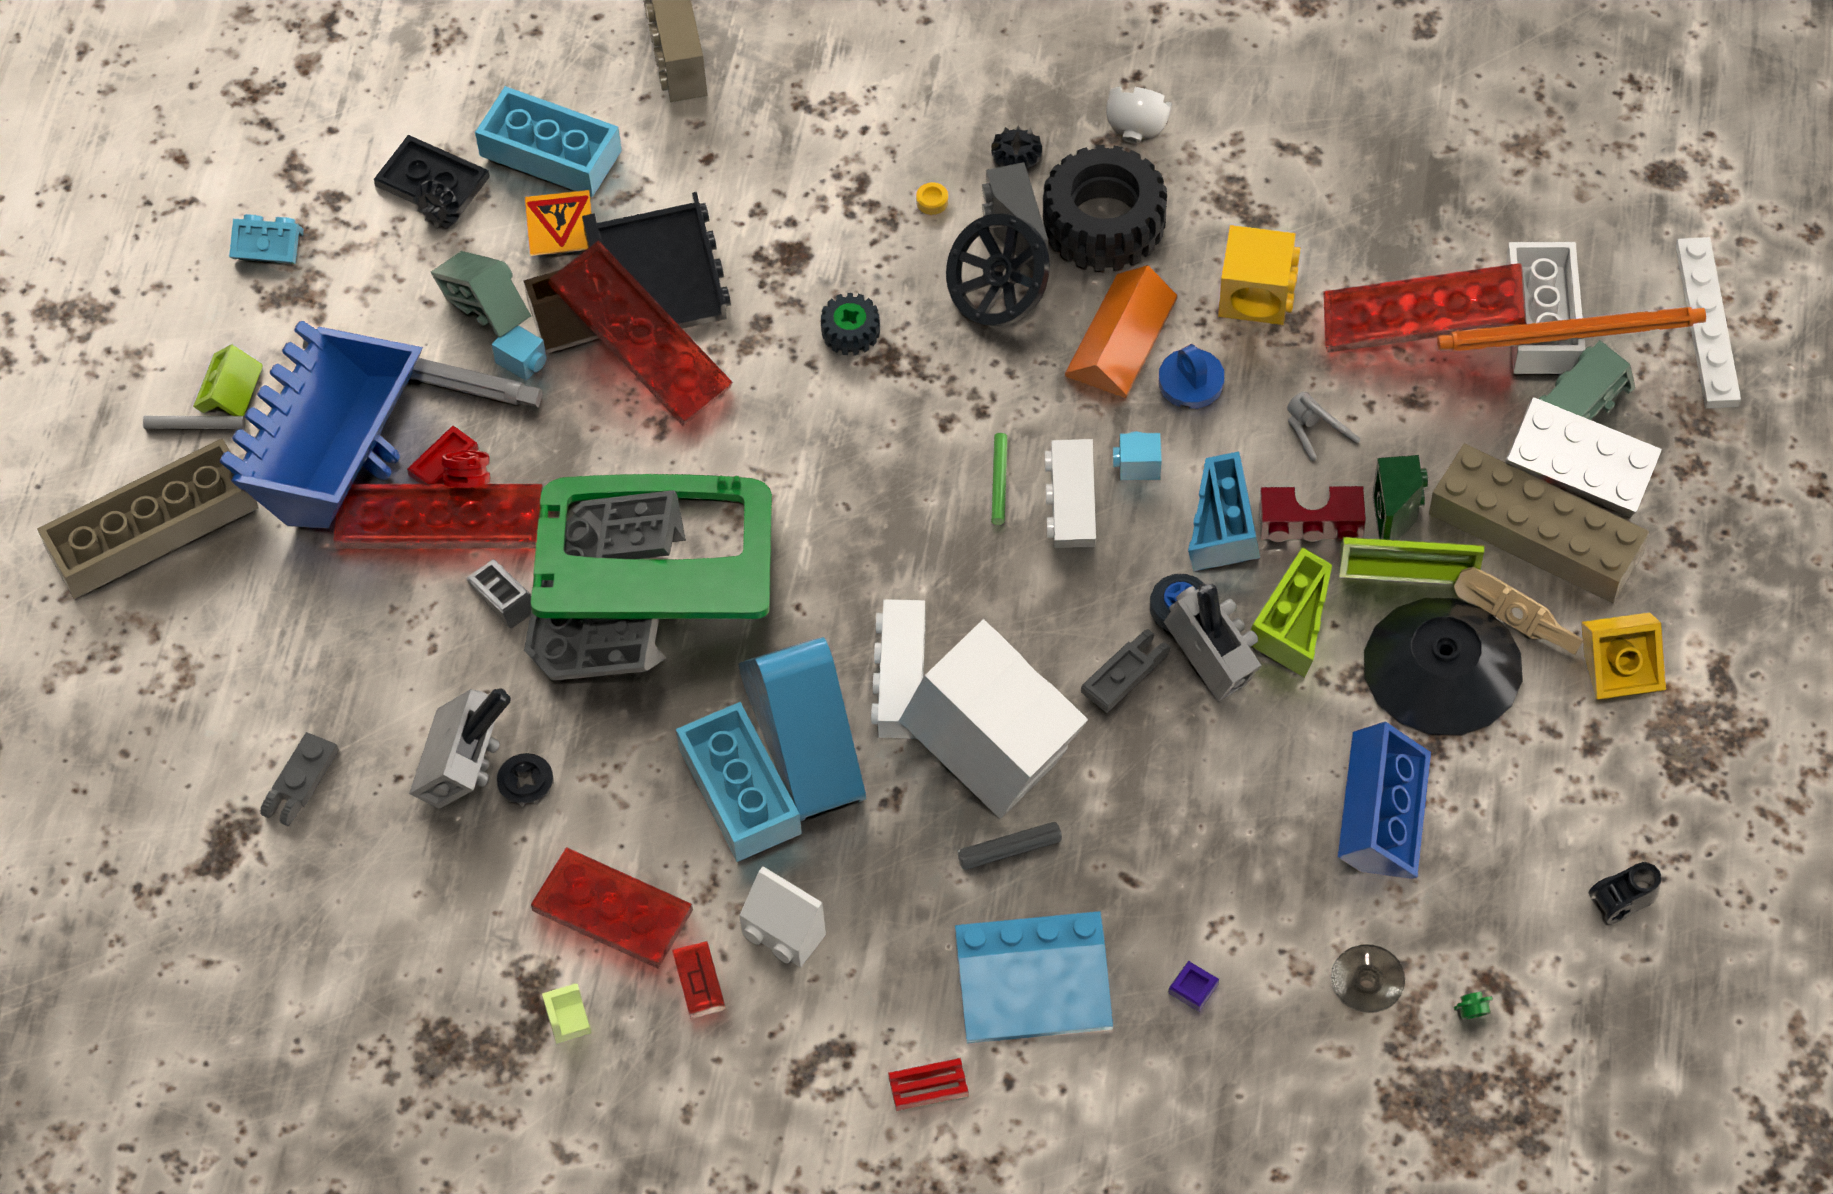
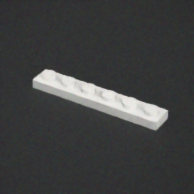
M1710 237L1677 239L1676 252L1686 306L1692 309L1705 308L1706 322L1696 323L1690 327L1705 409L1739 407L1741 397Z

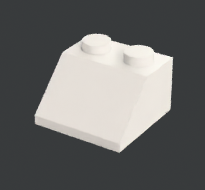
M763 866L756 876L740 913L742 933L750 942L756 945L762 943L770 948L773 954L782 962L789 963L791 961L801 968L826 935L823 903Z

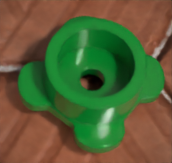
M1482 992L1470 993L1461 996V1002L1454 1006V1011L1460 1010L1462 1020L1478 1018L1491 1013L1489 1003L1493 1000V997H1483Z

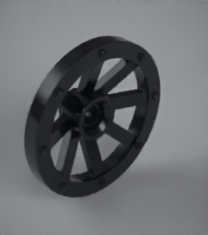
M989 214L970 223L953 243L946 265L947 287L955 306L967 318L988 326H1006L1027 316L1039 303L1047 287L1050 260L1046 244L1040 233L1030 223L1009 214ZM1007 227L1003 254L990 232L992 228ZM1019 232L1030 246L1014 258ZM979 236L990 254L987 260L967 253L970 245ZM1034 258L1033 278L1020 273V268ZM963 262L983 269V275L962 283ZM1015 283L1029 288L1018 303L1015 295ZM991 285L979 307L976 308L966 294ZM1003 289L1006 311L988 313Z

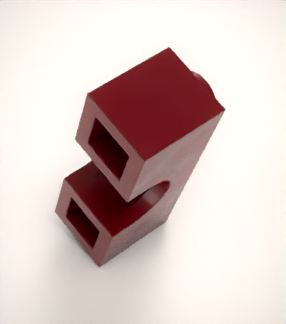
M1329 486L1327 504L1316 510L1306 509L1297 502L1295 487H1261L1259 498L1261 540H1271L1273 542L1306 540L1316 542L1322 539H1339L1342 541L1343 537L1363 538L1366 523L1364 487Z

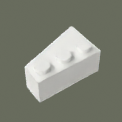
M1093 439L1052 440L1051 451H1045V472L1051 471L1052 483L1046 484V505L1052 504L1053 517H1047V538H1054V548L1095 547Z

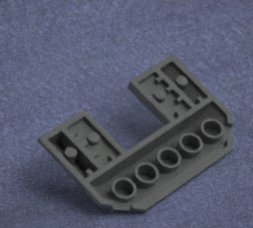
M675 490L581 501L572 509L574 515L567 520L564 552L572 556L615 559L669 556L672 542L686 541L677 493ZM542 580L541 587H553L554 580ZM531 611L524 651L552 681L644 672L666 659L655 645L659 619L539 618Z

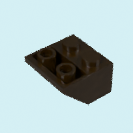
M587 262L523 280L528 306L539 337L544 341L546 354L609 336L597 290Z

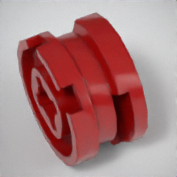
M461 450L444 454L442 456V465L446 468V472L443 473V484L450 487L470 488L490 483V472L487 471L486 467L490 463L489 454L477 450Z

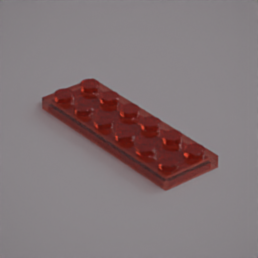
M599 240L549 279L548 284L682 426L731 388L733 382Z
M1521 263L1323 291L1325 346L1328 353L1437 338L1440 335H1450V332L1527 324L1524 276Z
M352 484L336 515L334 545L336 549L536 548L540 498L543 486L542 484H486L478 487L457 488L444 484Z

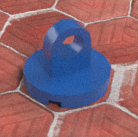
M1193 344L1171 353L1163 360L1159 368V388L1163 397L1173 405L1179 407L1184 405L1189 406V409H1199L1212 404L1222 393L1224 369L1220 361L1210 352L1201 350Z

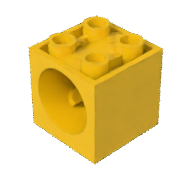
M1230 225L1221 276L1218 317L1284 325L1285 313H1292L1294 291L1298 276L1301 247L1294 246L1296 233Z

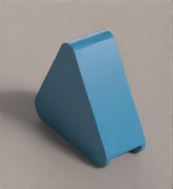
M821 637L738 663L746 694L775 768L800 814V821L806 820L808 816L856 800L858 802L866 800V792L838 676L826 639Z

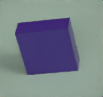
M1188 961L1170 985L1168 994L1200 1012L1219 985V979Z

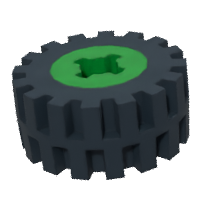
M847 293V297L839 294L836 296V301L831 298L827 302V306L823 307L821 315V332L823 339H825V344L828 347L832 345V351L836 353L842 350V355L847 356L849 352H853V355H859V350H863L864 353L867 352L869 344L874 346L877 343V338L880 336V317L877 306H873V301L870 298L864 300V295L859 293L857 297H853V293Z

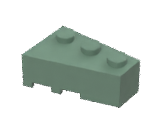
M460 251L431 271L446 300L466 314L474 311L479 315L477 317L478 322L483 326L490 323L494 333L499 337H502L531 317L529 310L511 280L513 277L512 271L504 261Z
M1599 340L1594 347H1587L1579 356L1578 364L1571 371L1563 372L1555 383L1556 387L1547 396L1542 395L1539 400L1592 421V418L1601 409H1604L1606 412L1611 410L1615 406L1612 400L1623 390L1629 394L1636 388L1631 365Z

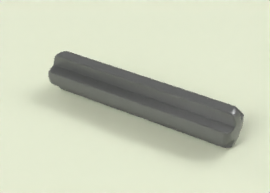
M1051 822L962 848L958 851V859L962 869L967 870L1058 843L1062 840V833L1058 823Z

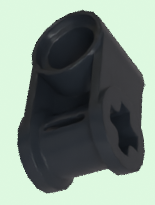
M1637 863L1614 876L1598 881L1590 888L1588 894L1591 899L1598 901L1606 914L1604 917L1608 924H1615L1656 901L1661 884V873L1651 863ZM1645 881L1651 887L1641 888L1636 882Z

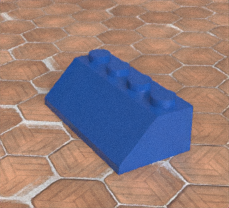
M1386 721L1354 731L1352 734L1338 858L1363 873L1414 879L1418 877L1431 752Z

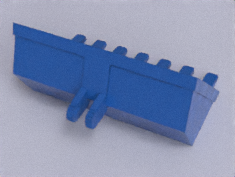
M299 321L294 331L308 343L307 347L303 350L292 342L285 344L282 352L296 364L294 370L291 372L280 364L273 365L270 375L284 386L281 393L279 394L267 385L260 388L257 394L258 397L272 409L268 416L255 407L248 409L245 418L258 428L259 432L254 438L242 429L236 430L232 439L247 453L242 460L229 451L224 452L220 458V463L234 474L231 479L232 483L246 491L285 525L329 528L362 466L377 478L387 480L392 471L382 460L392 464L398 462L400 452L394 449L380 434L412 375L423 347L320 326L315 329L305 321Z

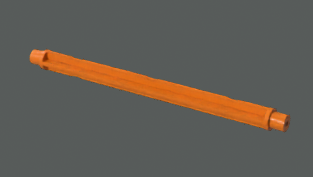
M1691 307L1653 312L1645 311L1450 332V335L1437 336V345L1439 351L1451 349L1454 352L1494 346L1502 347L1567 340L1570 338L1644 332L1655 329L1692 327L1693 324L1706 322L1705 308L1692 309Z

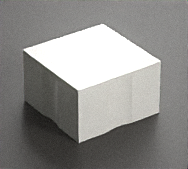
M983 619L923 677L899 721L1001 819L1057 764L1068 749V744L1078 735L1088 719L1051 683L1037 673L1021 654Z

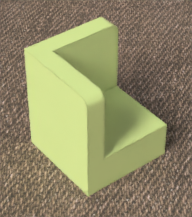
M578 984L542 993L556 1044L591 1034V1028Z

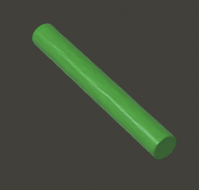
M996 433L994 435L991 522L994 525L1005 523L1008 437L1005 433Z

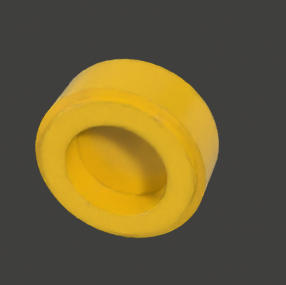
M935 182L920 186L916 192L918 209L928 215L942 213L948 206L947 189Z

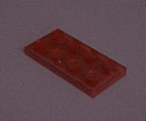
M568 847L565 848L531 903L533 912L659 969L693 911L691 903Z

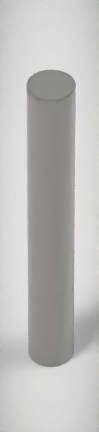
M144 416L143 428L244 429L245 418L244 416Z

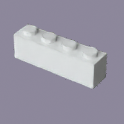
M883 599V613H876V634H882L881 643H875L874 662L875 664H880V673H873V694H879V702L872 703L871 724H878L879 738L917 739L899 719L924 676L925 600Z

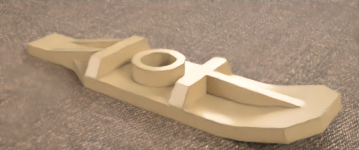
M1475 567L1461 570L1454 583V589L1459 598L1479 606L1529 638L1548 640L1574 655L1584 639L1560 626L1548 608ZM1512 609H1521L1523 618H1516L1512 613Z

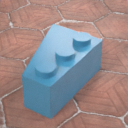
M1240 452L1206 458L1199 491L1200 499L1197 514L1195 513L1193 522L1194 530L1188 548L1193 572L1261 558Z

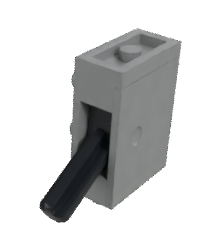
M1203 583L1197 590L1191 586L1176 597L1177 601L1169 607L1171 612L1164 623L1213 696L1220 702L1246 686L1262 666L1250 649L1251 646L1258 642V636L1254 631H1249L1241 636L1240 632L1245 630V624L1242 619L1236 618L1231 621L1228 617L1237 609L1235 602L1228 599L1220 604L1217 587L1214 584L1207 585Z
M470 689L437 708L410 789V795L440 809L473 791L475 784L483 787L488 783L489 775L485 771L489 767V761L484 758L486 750L491 753H495L500 746L499 741L490 736L496 719L511 701V697L504 689H494L489 695L482 691Z

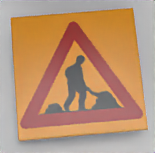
M589 190L525 197L530 256L588 250L582 216L592 214Z

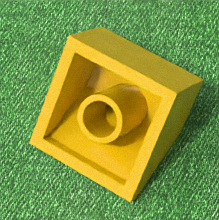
M1650 612L1581 622L1582 638L1584 639V658L1596 699L1666 690L1661 622Z

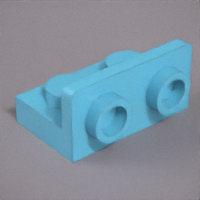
M245 214L244 219L233 218L230 258L296 264L299 235L303 236L304 229L295 223V219L276 217L275 222L263 221L264 217L251 214Z

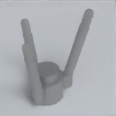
M1301 392L1290 400L1287 410L1292 416L1288 419V422L1296 430L1305 451L1312 461L1316 460V455L1302 425L1311 427L1322 418L1355 443L1360 442V438L1326 412L1309 393Z

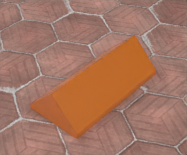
M1149 265L1116 275L1065 372V377L1127 398L1177 300V294Z

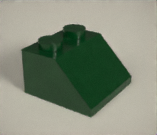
M1419 455L1377 458L1372 497L1379 539L1399 540L1416 523L1419 507L1425 506L1424 489L1428 488L1427 469L1420 466Z

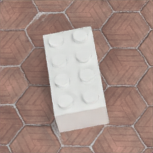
M1509 242L1505 274L1510 326L1583 318L1576 242ZM1585 338L1511 345L1514 374H1562L1567 370L1571 371L1578 364V358L1581 353L1586 349Z
M1533 397L1526 409L1505 463L1566 492L1631 518L1639 507L1662 449Z

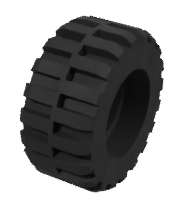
M1095 145V149L1091 150L1085 147L1077 150V155H1067L1061 160V165H1055L1050 171V177L1046 179L1044 184L1043 225L1050 245L1057 252L1061 250V256L1070 262L1075 260L1078 266L1086 269L1088 266H1093L1097 271H1105L1107 267H1113V270L1123 269L1124 264L1129 263L1132 266L1141 261L1142 255L1144 257L1149 256L1155 250V245L1159 244L1163 237V230L1166 226L1167 188L1164 185L1161 173L1155 170V165L1146 158L1142 160L1139 153L1133 150L1126 152L1123 147L1115 145L1113 148H1105V145ZM1109 197L1126 203L1131 207V210L1121 216L1106 219L1090 216L1082 212L1078 206L1093 198Z

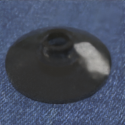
M1363 944L1347 949L1337 958L1332 968L1331 982L1335 994L1346 1006L1359 1012L1376 1013L1390 1008L1399 1000L1405 986V973L1400 961L1390 951L1380 946ZM1368 980L1372 982L1374 986L1371 988H1367L1362 986L1361 982Z

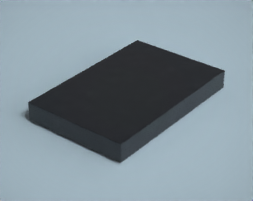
M407 135L373 180L376 187L416 204L413 201L416 195L415 189L422 182L427 180L440 182L448 187L456 196L460 205L461 216L490 178L489 170L411 135ZM433 204V206H434V207H439V209H440V207L442 206V204H441V205Z

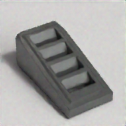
M492 559L466 578L474 590L509 628L515 627L531 615V594L495 559ZM495 575L498 576L497 578H495L494 580H492V581H491L490 583H488L487 585H485V586L483 585V584L486 583L488 580H490L491 578H493Z

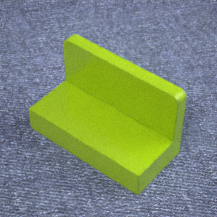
M233 344L217 351L212 357L193 407L202 413L220 407L232 416H244L261 373L262 363Z

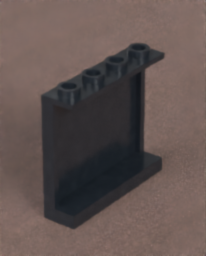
M692 192L693 203L597 223L595 213L582 216L584 233L611 344L727 319L726 307L731 306L730 295L727 286L721 288L719 278H724L720 258L714 259L712 250H717L713 230H706L705 223L709 222V214L706 203H699L697 192Z

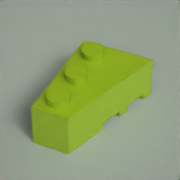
M1302 547L1253 623L1250 631H1254L1258 636V642L1251 647L1305 678L1314 660L1317 635L1320 630V620L1332 564Z

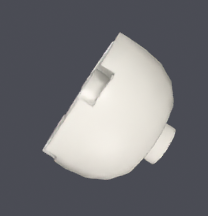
M1115 87L1109 92L1106 115L1111 127L1117 133L1123 135L1122 139L1124 141L1137 144L1141 143L1142 139H1150L1159 135L1168 121L1172 103H1164L1165 96L1152 90L1135 87L1134 93L1122 92L1121 87Z

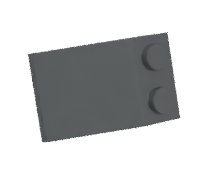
M1025 163L986 170V183L981 185L985 202L982 204L983 216L1002 213L1027 221L1040 233L1048 250L1047 234ZM1007 227L992 228L994 235L1005 244ZM1019 232L1015 249L1016 256L1030 246ZM1033 258L1026 265L1034 272Z

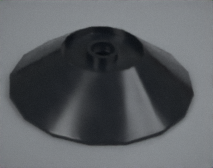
M1423 598L1396 607L1375 625L1364 649V679L1377 704L1400 724L1429 735L1462 736L1490 726L1512 707L1523 682L1522 657L1509 629L1484 609L1456 598ZM1447 651L1451 655L1445 656L1440 654V652Z

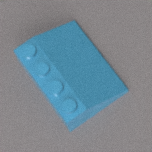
M1101 911L955 925L956 952L967 1044L1113 1030Z

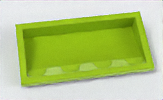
M1343 537L1340 549L1339 577L1454 584L1461 570L1470 567L1481 570L1484 545Z

